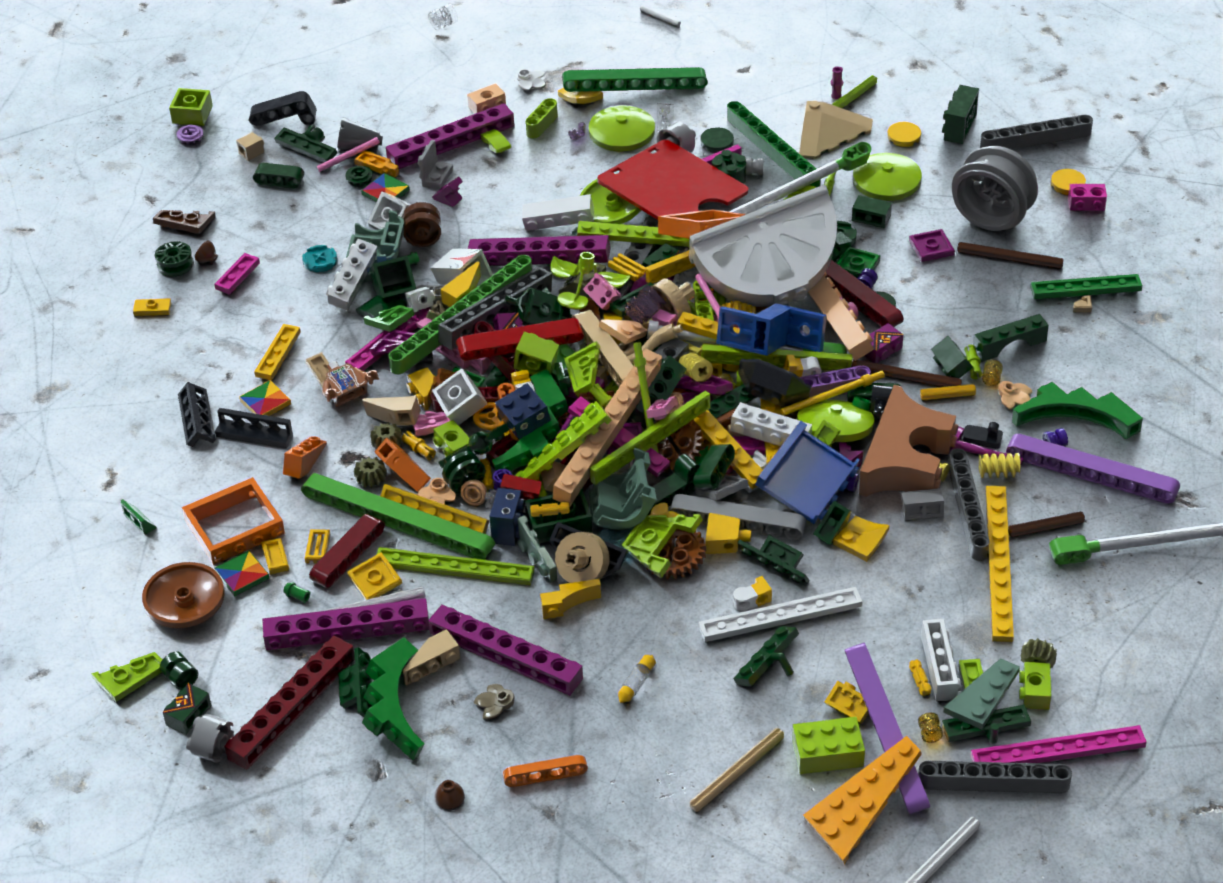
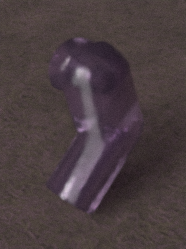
M580 122L578 123L577 130H569L568 135L570 139L577 140L583 137L586 131V124Z

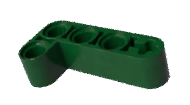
M687 454L679 456L675 462V473L652 486L655 488L657 499L653 507L659 503H667L668 507H670L675 495H689L693 493L696 488L694 476L700 465Z

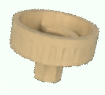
M664 278L650 288V296L657 311L661 309L671 314H676L678 320L683 312L691 313L688 300L694 297L695 291L689 283L686 282L678 287L671 280Z
M576 532L566 536L561 540L555 553L558 572L569 583L593 579L600 580L605 575L609 566V551L605 542L597 535L589 532ZM591 556V562L589 566L585 568L588 565L589 557Z

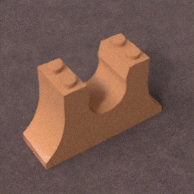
M894 385L860 470L859 495L867 497L882 491L908 492L940 488V478L943 469L940 468V459L930 454L920 453L912 447L922 444L928 446L930 451L935 454L949 455L951 447L955 448L957 442L958 424H956V416L924 407L912 400L904 392L902 386Z

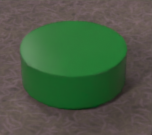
M856 396L853 399L852 405L864 410H870L871 401Z

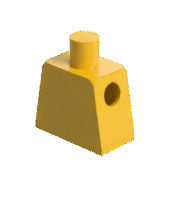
M709 513L705 554L736 553L738 551L739 539L744 542H751V530H740L739 518Z

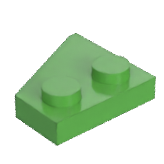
M398 305L391 309L380 311L378 317L370 318L365 316L363 318L364 324L391 332L414 316V310Z

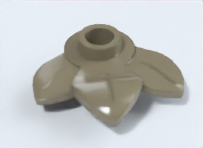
M492 684L488 685L487 692H483L475 698L474 704L485 708L483 719L487 720L497 717L503 710L511 708L514 704L515 696L511 690L504 689L502 685Z

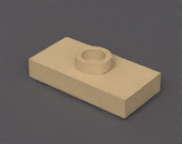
M321 352L307 358L305 363L320 386L323 387L326 373L329 372L327 368L329 362Z

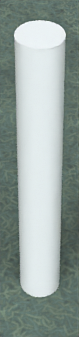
M643 5L640 7L641 12L677 27L681 25V21Z

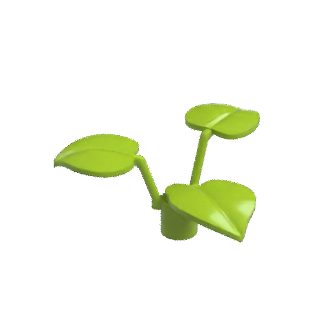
M582 252L578 265L560 260L555 256L553 257L550 269L554 276L566 279L571 276L575 277L581 272L576 294L571 292L559 294L557 301L560 305L574 310L583 309L588 305V298L579 294L584 274H589L592 270L594 274L597 273L594 254ZM613 272L598 273L615 289L624 286L630 279V275Z

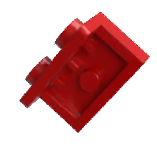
M504 474L500 488L521 490L522 498L530 500L539 498L542 482Z

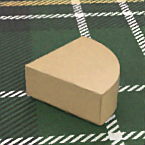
M1083 296L1074 303L1073 312L1092 311L1091 296Z

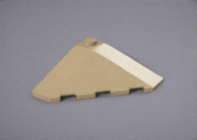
M807 101L799 154L804 158L817 159L821 157V152L825 150L831 152L839 148V143L843 141L850 143L858 139V134L862 132L865 134L870 133L873 119L825 102Z

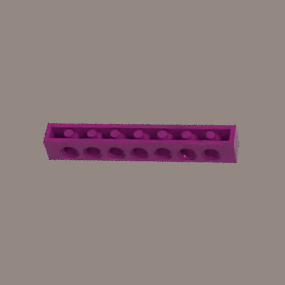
M505 103L388 145L386 146L387 158L391 159V162L397 165L399 170L418 163L419 156L423 154L426 145L431 140H435L436 154L439 155L480 140V134L496 129L501 132L515 127L514 113Z
M608 235L470 239L468 249H482L489 266L507 265L520 255L531 257L532 265L551 264L554 256L560 260L576 264L582 252L594 254V262L608 263L611 250Z
M423 598L262 618L266 650H277L317 645L329 641L333 636L346 641L429 630L427 600Z
M441 604L428 620L431 635L434 636L447 629L460 648L569 696L572 695L583 680V667L578 662L566 659L557 653L527 642L523 638L511 635L505 630L495 628L489 623L479 621L470 615H465L452 607Z

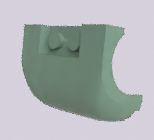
M389 210V222H386L385 227L380 230H370L364 228L359 223H355V235L352 234L346 258L349 256L351 245L355 244L358 238L377 246V257L374 263L398 258L404 233V219L398 215V212ZM371 268L364 279L366 282L372 281L370 277Z
M634 448L635 460L627 471L611 474L600 483L593 484V488L589 489V502L593 523L607 529L620 531L631 529L645 519L657 500L655 488L648 486L646 471L651 465L648 452Z

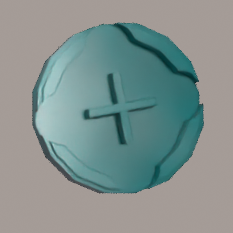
M315 245L307 249L305 254L303 253V265L312 272H325L336 265L337 252L332 247L331 249L327 248V245Z

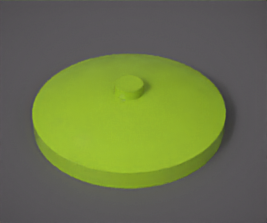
M620 105L605 108L597 112L589 122V136L597 146L610 151L624 152L636 150L648 144L655 134V121L653 117L645 110L634 106Z
M896 153L872 154L869 156L866 164L853 169V183L856 189L863 195L883 201L901 200L914 194L921 185L922 173L917 163L904 155Z
M597 179L589 183L580 194V196L591 195L594 204V221L592 222L623 224L641 212V209L600 185Z
M824 400L800 409L797 415V420L812 424L811 435L815 434L823 420L841 430L834 442H850L868 436L874 428L873 414L869 410L858 408L848 401Z

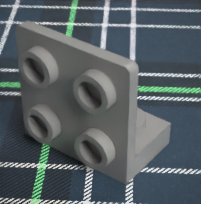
M431 140L426 145L423 154L418 158V165L420 166L419 177L423 187L440 190L452 173L453 164L437 161L435 140Z

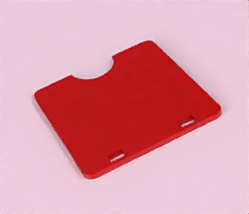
M670 140L659 141L597 177V182L657 220L658 216L699 211V206L706 202H719L728 206L747 195L749 190L743 183Z

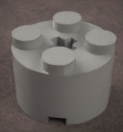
M677 121L658 133L657 143L661 140H670L691 153L695 148L696 133L686 124Z
M210 714L196 717L193 722L194 730L192 736L187 741L186 749L190 750L192 755L214 763L221 762L223 759L220 756L222 753H226L224 746L230 738L234 737V731L230 727L233 726V723Z

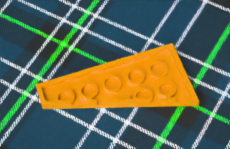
M908 736L904 737L803 814L804 819L844 865L849 859L848 856L851 851L859 845L866 830L870 829L887 805V800L891 794L896 792L899 787L898 784L905 775H908L922 755L921 750Z

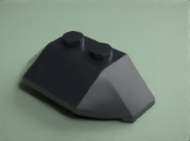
M741 359L738 374L749 394L781 407L795 404L810 397L812 386L806 384L796 374L760 359Z
M557 522L550 537V543L553 546L554 552L556 553L558 545L566 536L582 531ZM604 541L609 551L610 560L608 569L600 580L620 570L628 550ZM591 556L589 557V563L585 568L589 566L591 562Z

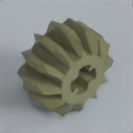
M389 422L384 425L380 423V426H374L370 434L371 445L375 449L386 438L397 445H401L403 441L400 428L396 424L390 425Z
M370 456L368 459L361 458L360 462H356L353 471L357 483L361 484L363 488L366 486L372 488L373 485L379 486L380 482H385L387 474L383 461L378 460L377 457L371 459Z
M1039 638L1036 640L1029 639L1022 646L1021 661L1023 663H1050V668H1053L1056 662L1057 649L1053 647L1052 643H1047L1046 640L1041 641Z

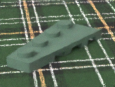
M1000 658L944 706L943 713L982 730L1019 673L1020 666Z

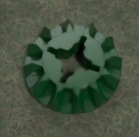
M354 166L347 170L345 177L349 184L353 183L355 186L357 184L362 185V183L367 184L369 180H372L373 174L372 170L366 166Z

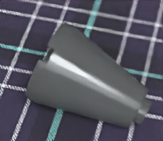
M341 118L337 151L351 150L376 137L380 143L369 149H378L379 145L382 146L383 136L380 135L379 131L347 118Z

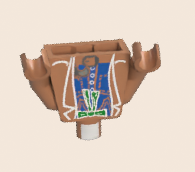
M333 361L327 365L329 372L326 373V380L323 382L322 395L327 398V402H330V399H332L337 407L366 394L367 382L371 385L373 380H379V376L376 370L364 372L356 367L354 368L351 364L347 363L339 366L336 361Z

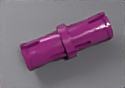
M839 66L832 68L830 85L832 86L831 97L833 99L842 97V86L844 84L842 80L843 68Z

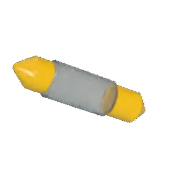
M644 655L626 678L618 692L620 703L630 702L650 675V671L656 664L653 655Z

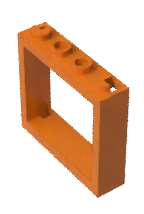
M705 210L658 216V234L690 239L691 235L746 214Z
M253 477L181 507L186 524L213 565L262 544L261 542L269 541L285 534L283 520ZM256 497L271 521L212 545L198 521Z

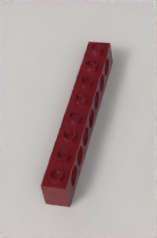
M336 636L326 641L322 648L315 655H312L309 661L302 668L298 669L295 675L288 682H285L282 688L274 696L270 697L268 702L241 727L240 731L227 741L224 746L227 759L248 770L338 678V673L346 669L355 660L353 645Z

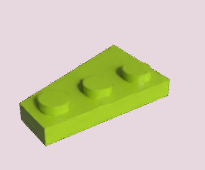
M597 341L564 358L574 392L577 396L580 393H587L590 388L595 387L600 345Z
M152 652L130 660L129 664L120 667L114 665L109 667L110 670L100 674L97 671L91 673L93 680L117 702L162 673L160 671V663L163 659L157 653Z

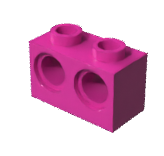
M1070 184L1068 195L1070 211H1105L1107 201L1105 184Z

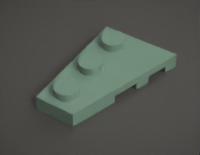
M524 515L518 518L520 538L518 545L522 552L527 553L531 563L536 564L540 574L551 583L557 580V567L545 547H540L535 531H530L527 527L528 520Z

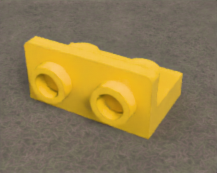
M837 680L824 703L847 717H857L858 723L862 724L869 712L861 693L855 691L856 687L846 681L843 684Z

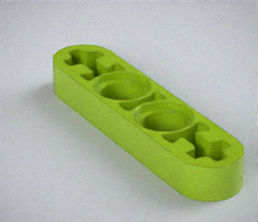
M696 280L693 283L696 316L714 321L712 306L704 292L700 291L701 287ZM702 298H703V299H707V300H706V301H699L698 299H702Z

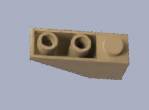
M417 396L365 398L362 400L368 416L396 424L397 426L416 425L421 412Z
M447 629L428 638L403 669L405 685L416 682L420 678L460 659L459 645Z

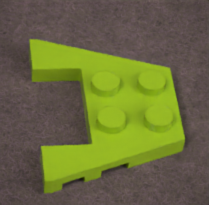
M693 514V517L677 515L671 518H667L666 515H648L640 524L634 527L623 542L622 547L628 550L627 553L654 574L662 578L671 566L669 559L657 555L676 529L694 533L703 519L699 514Z

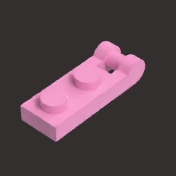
M676 396L669 397L667 400H656L646 411L647 417H654V420L665 418L672 408L678 407Z

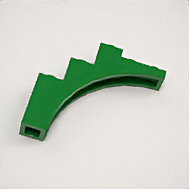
M548 369L532 375L530 378L535 393L548 408L551 421L521 438L506 453L493 459L492 463L495 471L507 469L511 472L527 465L531 459L538 457L542 453L543 448L549 444L547 441L554 439L557 436V432L560 431L555 417L568 412L566 398Z
M1053 382L1037 389V397H1033L1029 401L1016 406L1012 414V423L1016 427L1042 418L1070 417L1103 425L1125 439L1141 432L1143 418L1112 392L1101 396L1099 399L1093 397L1083 387L1066 394Z
M403 637L373 657L369 662L365 673L374 681L369 684L364 698L372 707L367 710L362 724L376 737L383 733L404 754L414 761L419 757L425 743L413 732L403 715L398 697V681L403 673V669L418 652V649Z

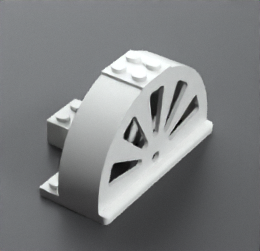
M826 185L691 235L689 242V259L691 264H695L698 272L710 287L732 301H740L755 307H770L775 303L787 306L791 301L795 300L798 302L803 300L807 296V292L825 274L834 250L837 220Z

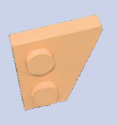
M600 320L598 327L624 344H629L645 337L648 331L642 327V324L636 321Z

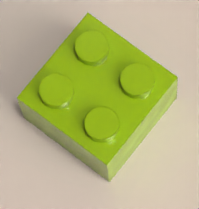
M178 88L169 107L172 123L204 126L213 107L210 90Z
M524 332L516 348L513 368L519 371L527 369L530 375H535L546 369L552 374L555 368L554 363H557L559 344L552 340L540 338L536 334Z

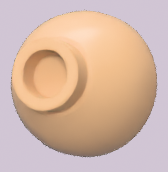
M469 480L462 485L461 496L467 504L479 506L487 498V488L479 480Z

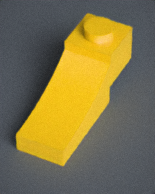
M593 579L559 584V591L540 593L543 619L564 616L563 613L580 603L601 598L600 580Z

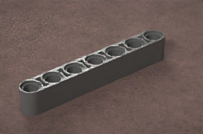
M1078 115L987 130L981 134L980 148L1001 146L1012 150L1088 137L1092 132L1093 118L1090 115Z
M953 449L949 454V474L969 553L974 560L982 561L988 557V532L967 453L962 449Z
M924 761L919 765L918 775L926 790L1065 793L1070 789L1072 770L1064 764Z

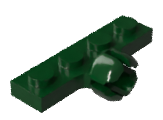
M315 125L309 126L302 134L284 127L274 138L276 143L323 163L334 158L337 154L336 148L322 143L325 139L324 132Z
M507 424L500 425L488 433L479 431L472 434L469 438V444L438 461L441 469L458 453L469 451L476 455H483L489 452L493 446V439L495 442L505 437L504 433L510 430Z

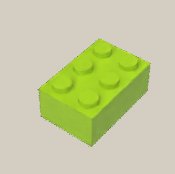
M857 717L792 724V743L799 774L864 767L865 748Z

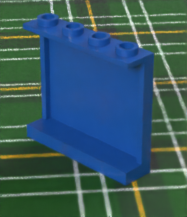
M800 421L760 473L755 485L815 524L818 519H823L828 511L826 509L828 505H831L833 501L838 499L839 496L836 494L839 490L842 492L845 490L849 483L847 481L850 476L853 478L859 470L857 465L860 459L857 458L855 462H852L805 431L807 424Z

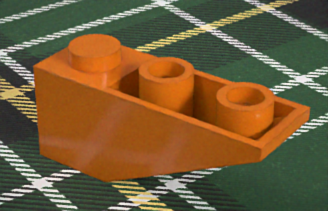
M311 436L285 452L283 475L299 479L307 475L325 448L327 441Z
M388 438L374 451L385 464L417 492L431 479L399 445Z

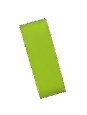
M547 98L543 100L526 118L527 137L532 139L538 138L556 120L558 110L555 99Z

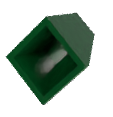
M408 256L372 264L370 277L374 291L381 299L417 289Z

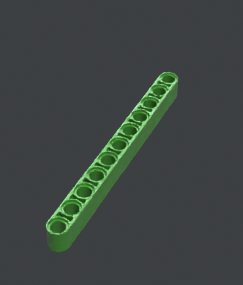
M527 255L516 257L389 353L391 372L397 375L405 373L442 345L438 343L440 323L532 271L531 257Z
M313 473L301 487L302 493L312 500L359 517L368 514L383 521L386 527L474 559L485 560L495 546L493 538L484 533L317 473Z

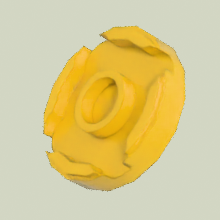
M897 122L889 127L887 137L896 146L910 147L920 141L921 130L913 123Z
M1060 169L1054 172L1051 177V186L1054 187L1056 192L1064 195H1069L1070 184H1085L1086 182L1085 176L1074 169Z

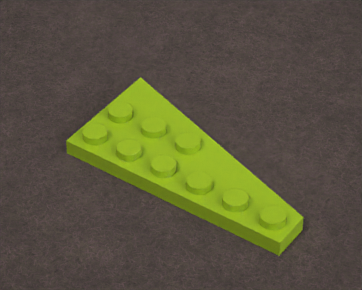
M597 401L590 403L580 417H576L571 421L570 427L562 430L552 444H547L543 448L542 453L538 457L531 459L528 467L524 471H519L515 476L537 480L542 470L548 471L553 467L552 464L557 458L560 460L564 459L584 443L587 435L596 434L602 423L608 424L612 419Z

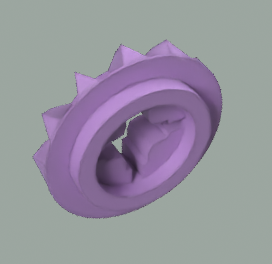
M197 125L183 126L177 131V139L181 143H195V141H200L203 137V129Z

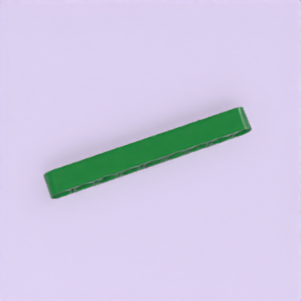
M702 67L567 70L562 74L563 87L568 92L702 89L708 84L706 71Z
M731 101L727 104L728 122L794 180L817 170L740 102ZM821 179L810 184V186L820 187Z

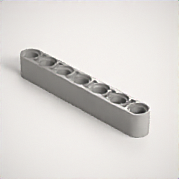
M684 494L674 496L669 510L679 515H685V517H693V514H699L703 519L700 523L702 525L708 524L709 513L740 519V530H751V533L770 535L789 540H800L806 525V518L800 514Z

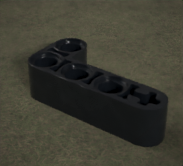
M298 91L253 105L250 110L249 122L254 126H260L298 115L303 124L312 125L316 119L317 108L307 92Z

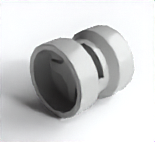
M746 158V175H752L753 173L763 175V158H758L757 160Z

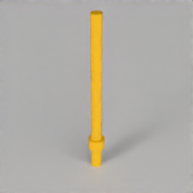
M879 371L871 375H863L858 380L781 408L780 412L785 416L858 387L872 385V382L885 378V374L883 371Z

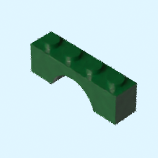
M1036 314L974 334L973 345L976 347L977 356L983 362L998 357L1005 346L1016 340H1025L1030 346L1046 342L1049 324L1040 314Z

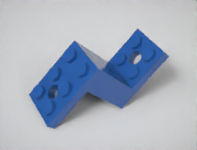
M777 303L758 314L722 306L719 308L716 344L766 356L786 344L821 352L824 346L827 315ZM734 324L739 327V333H736L733 330ZM803 325L809 327V334H806L803 331Z

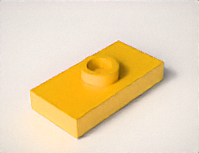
M171 298L136 299L133 315H170Z

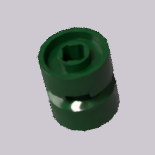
M179 651L169 653L160 663V671L170 679V682L178 690H183L188 683L193 685L198 678V670Z

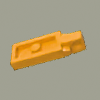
M364 150L354 159L355 165L366 166L380 174L385 173L395 178L399 175L398 166L394 165L391 159Z

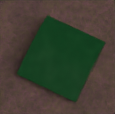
M376 295L358 307L356 312L362 317L369 316L370 318H375L379 316L380 311L388 310L398 305L407 307V302L396 295L383 299Z

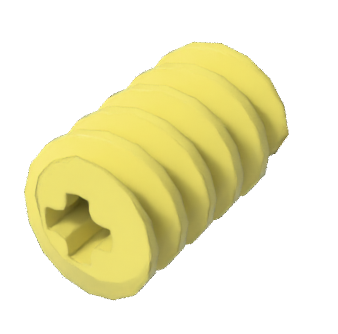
M688 353L680 357L679 363L686 368L684 374L697 382H704L711 377L713 367L708 360L696 353Z
M1003 453L999 454L998 459L996 454H992L990 458L988 454H984L983 458L979 454V473L981 478H984L985 473L988 474L989 478L992 477L993 473L996 474L997 478L1000 477L1001 472H1003L1005 478H1007L1009 472H1011L1013 478H1015L1017 472L1020 473L1019 453H1016L1014 458L1011 453H1008L1006 459Z

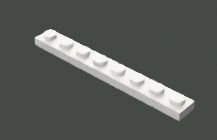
M852 587L700 621L699 629L704 642L859 608L862 607L863 601L857 588Z

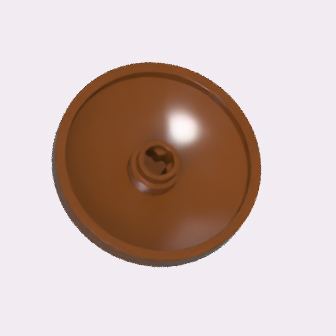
M181 562L159 570L147 581L142 592V602L146 614L155 623L168 628H188L205 622L219 610L224 600L225 590L220 575L213 568L197 562Z

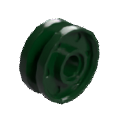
M171 241L164 243L155 251L154 256L157 262V269L165 276L183 275L193 267L194 260L191 248L184 242Z
M469 451L453 456L445 464L442 471L443 480L449 484L453 492L461 494V487L465 482L469 480H479L482 482L486 474L484 464L479 461L476 454Z

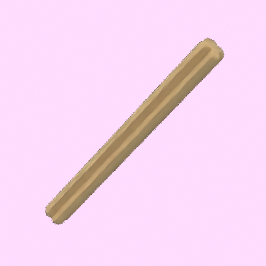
M775 728L690 801V808L695 812H699L784 738V732L779 728Z

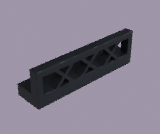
M187 382L178 393L186 445L193 447L199 439L214 443L216 437L207 389Z
M219 408L217 411L219 424L215 430L216 437L286 449L293 437L290 419ZM224 415L231 417L233 420L225 419ZM242 418L247 419L251 423H246ZM259 421L265 422L269 426H264ZM277 424L285 425L286 429L280 428Z

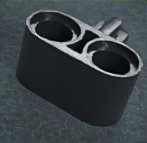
M873 385L870 412L873 414L874 420L881 419L892 391L891 386Z

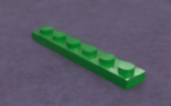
M1139 274L1038 281L1031 282L1030 288L1034 299L1136 292L1142 291L1143 285Z

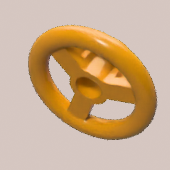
M495 402L487 403V405L473 414L474 423L484 430H493L505 424L503 420L500 421L498 418ZM494 408L488 413L480 414L485 409Z

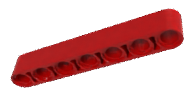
M569 318L466 335L458 338L456 345L461 359L467 361L515 353L524 332L536 334L540 338L552 340L559 345L578 342L583 339L584 334L577 318Z

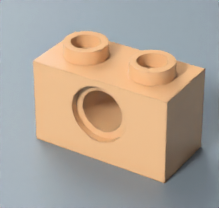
M496 83L467 94L468 108L474 114L503 103L506 104L505 92Z

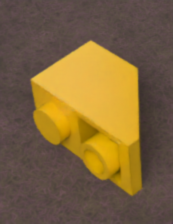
M426 367L407 375L408 383L406 384L409 393L417 396L419 405L421 404L425 411L429 409L432 403L431 393L435 389L433 386L434 375Z

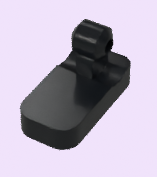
M990 422L988 428L974 425L965 426L963 442L994 449L1001 447L1003 432L999 430L998 423Z

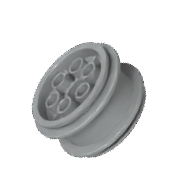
M989 146L979 148L967 157L964 165L958 169L953 177L952 195L957 209L969 222L986 230L1000 231L1013 228L1023 220L1027 210L1032 207L1037 199L1038 183L1033 168L1020 154L1005 147Z

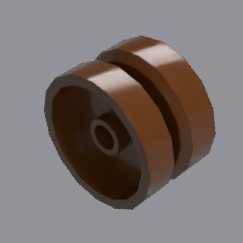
M416 202L405 209L403 213V235L406 241L417 247H428L435 244L441 236V215L438 208L430 203Z

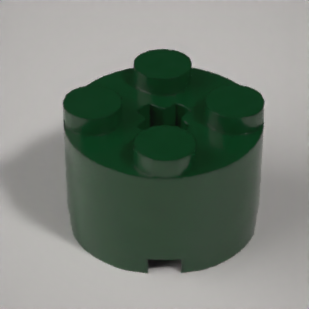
M723 150L721 154L713 158L712 166L743 184L746 182L745 156L730 150Z

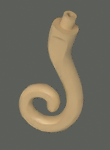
M672 323L658 329L642 346V352L645 348L652 351L662 343L677 338L678 333L683 332L681 324L675 326ZM634 342L618 344L629 361L634 364V359H636Z

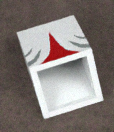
M452 249L431 267L437 283L441 285H447L477 261L480 262L481 271L477 287L493 275L482 249Z

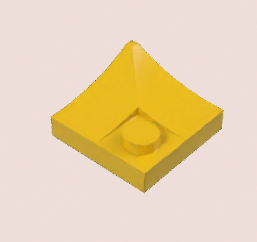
M564 87L557 90L558 96L570 103L585 104L603 99L601 91L568 92Z
M855 515L847 526L833 539V545L867 562L887 535L889 525L867 521Z

